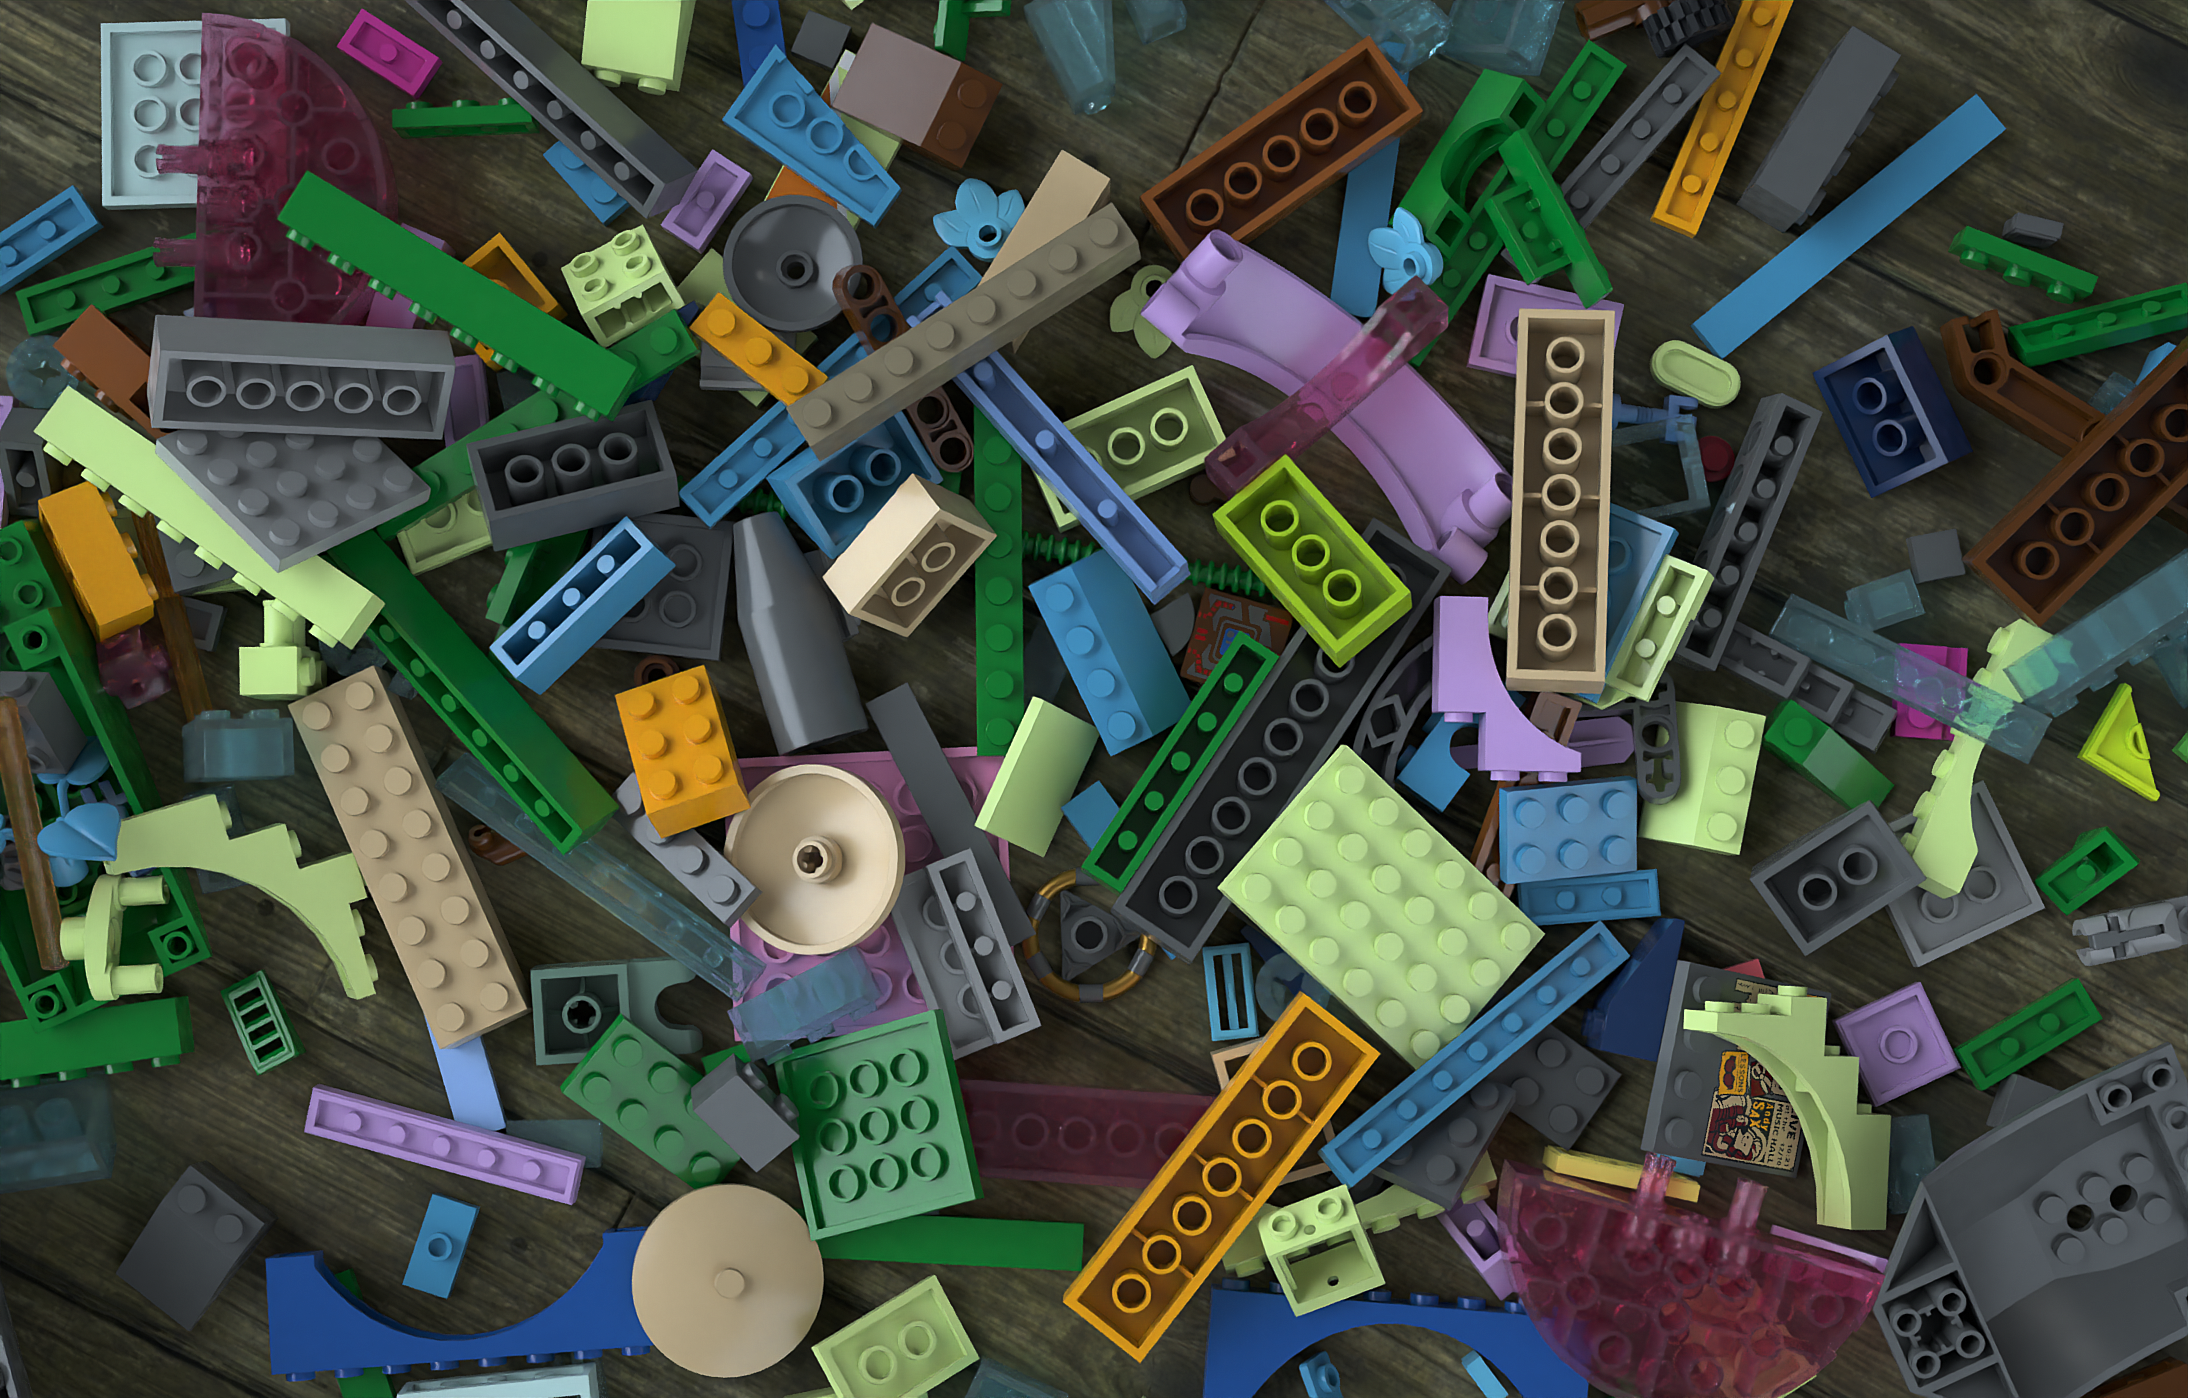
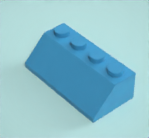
M1104 548L1028 586L1110 756L1153 737L1181 719L1191 704V700L1133 580Z

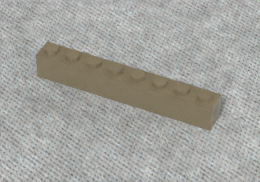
M1111 202L786 407V410L821 462L1139 261L1141 255L1138 240Z

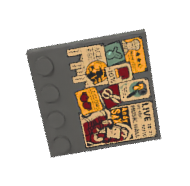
M1677 960L1641 1150L1780 1176L1797 1177L1804 1132L1799 1118L1781 1086L1759 1061L1738 1045L1711 1033L1683 1029L1684 1009L1705 1010V1001L1735 1003L1734 1012H1741V1003H1757L1758 993L1778 994V985H1796ZM1807 988V996L1827 998V1021L1832 993Z

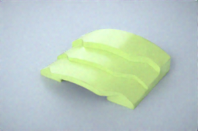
M1666 554L1605 679L1606 686L1598 703L1595 704L1573 693L1563 694L1600 710L1630 696L1649 702L1668 660L1671 661L1690 620H1695L1714 580L1711 573ZM1509 571L1488 613L1489 634L1507 642Z

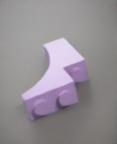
M1439 596L1434 599L1432 713H1444V722L1472 723L1473 714H1479L1478 771H1491V780L1520 781V772H1538V781L1567 782V773L1581 772V753L1561 745L1537 729L1522 714L1506 691L1496 669L1491 651L1488 630V597Z

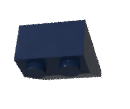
M1658 918L1630 953V957L1623 962L1594 999L1593 1009H1585L1581 1024V1035L1587 1036L1586 1046L1657 1062L1685 920Z

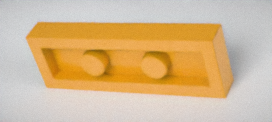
M720 292L715 295L689 327L694 335L787 407L829 381L828 376Z

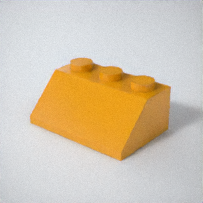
M86 481L38 500L41 527L100 651L110 647L154 616L153 601L159 599L156 588L148 573L139 575L133 559L138 558L137 550L127 531L119 534L112 518L118 516V513L107 490L99 493L95 485Z

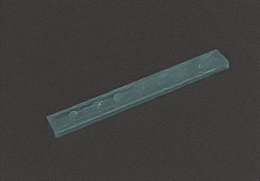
M465 752L437 777L435 784L437 790L735 1002H738L763 974L767 964L592 840H586L563 856L481 762L468 752Z

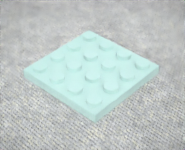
M286 18L101 23L102 206L108 210L269 206L288 202L292 195L290 23Z

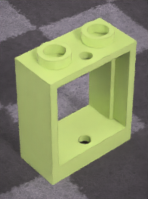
M1346 1184L1255 1218L1267 1257L1296 1317L1386 1284L1373 1246ZM1316 1230L1312 1235L1306 1234L1308 1232ZM1351 1230L1355 1241L1289 1264L1285 1254ZM1332 1280H1339L1337 1285H1329Z

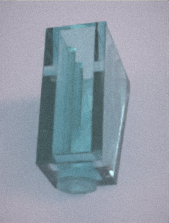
M1035 0L1025 5V21L1073 114L1076 115L1085 110L1086 114L1090 115L1107 107L1111 103L1110 97L1115 95L1116 86L1112 0Z

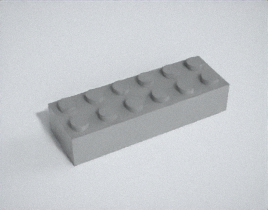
M155 315L147 386L151 427L442 440L456 368L448 331Z

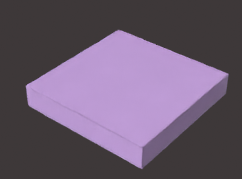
M1914 982L1832 1020L1848 1056L1859 1057L1858 1077L1870 1103L1874 1107L1880 1106L1961 1068L1921 982Z

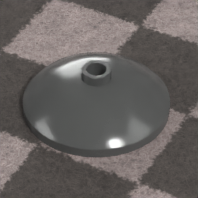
M784 195L771 198L750 209L732 229L723 254V275L727 289L735 304L763 327L783 333L812 331L827 325L839 317L843 311L832 290L833 279L836 273L844 267L863 265L860 241L847 218L830 204L817 198L803 195ZM802 267L805 269V273L800 279H792L789 277V272L792 268ZM859 273L853 274L848 281V291L853 298L856 296L862 280V275Z

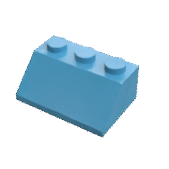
M902 410L821 462L809 446L766 477L789 516L830 559L836 558L851 545L864 530L867 523L877 515L912 473L935 484L943 481L942 476Z

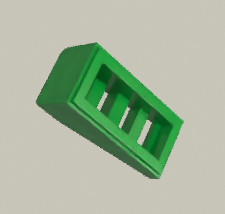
M265 969L220 991L257 1076L266 1074L307 1052ZM259 987L262 995L241 1006L238 997ZM266 1004L269 1012L250 1022L246 1014ZM273 1021L276 1029L258 1038L255 1030ZM281 1038L284 1046L266 1054L263 1047Z

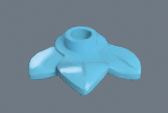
M969 178L960 185L955 200L957 210L937 214L933 217V222L937 234L949 247L953 245L956 249H969L975 258L992 263L1024 212L1025 206L1018 190H1009L997 197L988 184L978 179ZM987 234H997L996 238L990 242L981 240Z
M1402 207L1396 209L1393 218V228L1379 227L1369 233L1368 246L1370 254L1374 261L1384 268L1382 286L1391 295L1398 297L1409 296L1413 294L1416 288H1424L1433 284L1436 278L1441 275L1443 259L1440 251L1434 244L1424 241L1420 222L1408 210Z

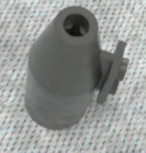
M777 511L762 513L735 523L733 525L738 624L779 756H788L812 750L869 730L867 718L843 642L849 641L859 633L857 626H860L861 619L847 613L822 578L840 555L830 559L821 549L803 554Z

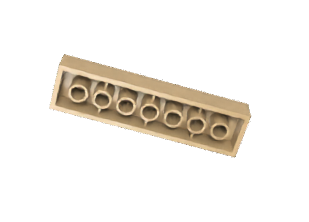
M1519 308L1505 683L1507 691L1602 694L1605 684L1615 311Z
M373 665L289 704L288 708L439 1049H454L532 1012V994L388 672Z

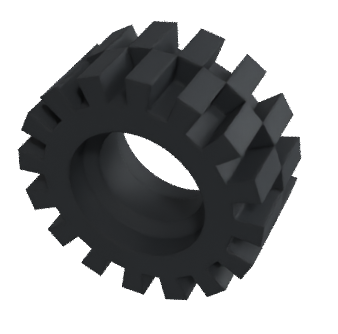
M1675 0L1668 7L1660 8L1657 10L1658 13L1651 14L1647 17L1648 19L1643 21L1645 31L1659 59L1672 57L1685 43L1692 49L1699 47V44L1713 40L1714 36L1725 33L1727 29H1730L1735 24V19L1726 0Z

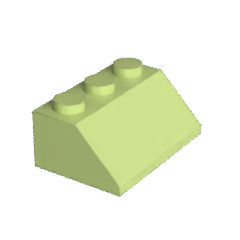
M1676 701L1681 768L1680 787L1675 797L1668 803L1659 805L1649 803L1646 800L1643 801L1637 837L1723 855H1739L1766 716L1720 706ZM1660 725L1657 728L1654 747L1664 746L1669 740L1667 730ZM1670 755L1663 757L1664 759L1671 760ZM1663 758L1654 759L1652 779L1647 780V783L1655 785L1657 792H1663L1665 785L1671 782V779H1664L1662 776L1661 763Z

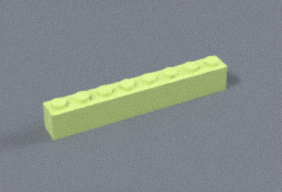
M70 386L66 387L33 431L48 442L42 450L66 466L69 465L72 459L84 466L85 469L80 476L103 492L110 485L122 492L123 495L118 502L141 518L144 517L147 511L160 518L161 521L156 528L179 544H181L185 537L195 542L199 547L194 554L217 570H219L223 563L237 571L232 579L255 596H257L261 589L275 597L270 606L293 622L297 620L299 615L314 624L309 633L331 648H334L339 641L352 650L385 605L375 594L318 555L277 573L155 453V444Z

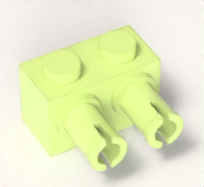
M274 600L263 601L264 643H260V647H239L240 695L264 701L300 700L326 688L325 661H320V653L311 651L310 647L305 646V618L299 615L297 620L293 622L270 606Z

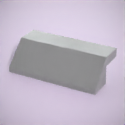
M971 848L905 875L899 896L890 915L928 1010L943 1009L954 1060L1042 1026Z

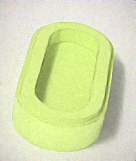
M1672 340L1665 342L1655 350L1650 359L1651 375L1659 385L1682 396L1696 398L1698 403L1705 407L1713 409L1724 407L1732 402L1739 393L1741 386L1740 376L1731 364L1683 341Z

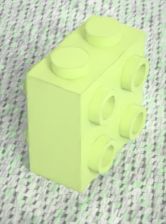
M643 224L633 230H626L617 234L612 241L592 252H585L576 256L571 263L561 268L583 319L599 345L604 348L613 343H619L671 310H677L685 305L661 255Z

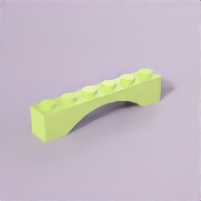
M2018 619L2005 628L2000 627L1994 633L1987 648V652L1992 654L1986 669L1981 668L1970 684L1969 693L1973 694L1968 709L1963 708L1952 724L1950 733L1955 735L1949 750L1945 749L1941 752L1933 766L1932 775L1936 776L1930 792L1925 791L1921 795L1914 808L1913 816L1918 818L1911 834L1905 833L1900 840L1927 877L1925 881L1917 886L1942 899L1960 893L1978 853L1972 829L1970 799L1973 775L1981 751L1994 728L2012 708L2026 698L2053 685L2069 650L2070 643L2038 627L2032 626L2022 619Z
M1487 1150L1458 1198H1462L1463 1204L1475 1203L1489 1197V1189L1496 1187L1497 1177ZM1396 1184L1381 1194L1355 1205L1364 1228H1372L1374 1234L1398 1227L1400 1225L1399 1218L1417 1213L1418 1219H1424L1445 1211L1444 1207ZM1267 1203L1263 1204L1222 1257L1227 1274L1236 1272L1238 1277H1245L1265 1269L1263 1262L1269 1261L1255 1218L1281 1207H1275ZM1316 1230L1308 1232L1306 1234L1312 1235ZM1351 1230L1285 1255L1288 1262H1292L1310 1254L1308 1248L1326 1242L1328 1248H1335L1352 1242L1355 1239Z

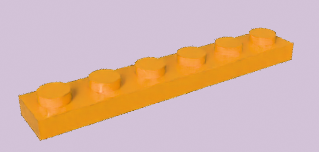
M1794 0L1741 1L1734 18L1735 24L1730 28L1714 66L1721 72L1720 77L1702 96L1650 219L1651 222L1692 239L1697 234Z

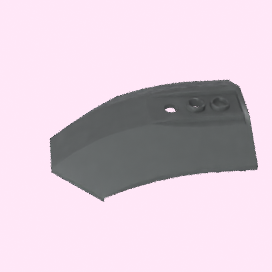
M2163 1043L2037 1103L1962 1147L1920 1181L1870 1304L1903 1380L1911 1393L1926 1398H2080L2112 1376L2188 1335V1082L2171 1043ZM2123 1184L2130 1185L2131 1195L2129 1200L2120 1206L2111 1205L2110 1195L2114 1188ZM2079 1204L2089 1206L2091 1210L2089 1223L2078 1229L2069 1227L2067 1224L2069 1210Z

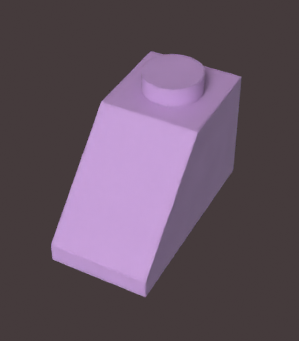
M1461 1198L1456 1201L1451 1211L1445 1208V1211L1435 1215L1501 1301L1538 1273L1521 1245L1484 1200L1463 1204Z

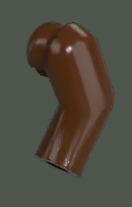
M478 824L470 829L467 836L472 852L497 866L507 865L540 851L537 838L531 829L514 837L507 838L485 824Z

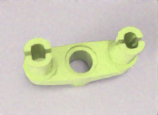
M123 873L116 875L102 874L94 885L86 916L66 917L63 919L60 929L62 955L67 961L85 960L87 981L94 1000H117L119 995L162 992L163 971L158 963L119 966L123 911L126 910L127 906L163 905L169 903L170 889L163 875L126 878Z

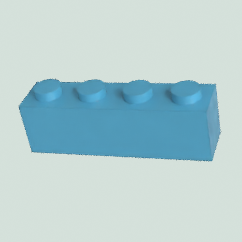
M626 516L489 648L517 680L541 695L666 576L676 564L644 530Z

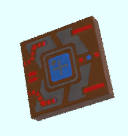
M1205 587L1179 677L1204 684L1239 631H1242L1278 656H1281L1284 652L1293 621L1292 614L1289 611Z

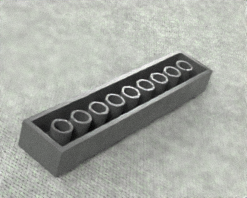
M1376 518L1372 519L1361 537L1411 591L1412 608L1341 668L1332 661L1308 632L1300 626L1111 909L1113 915L1189 966L1232 903L1218 889V886L1321 769L1453 570Z

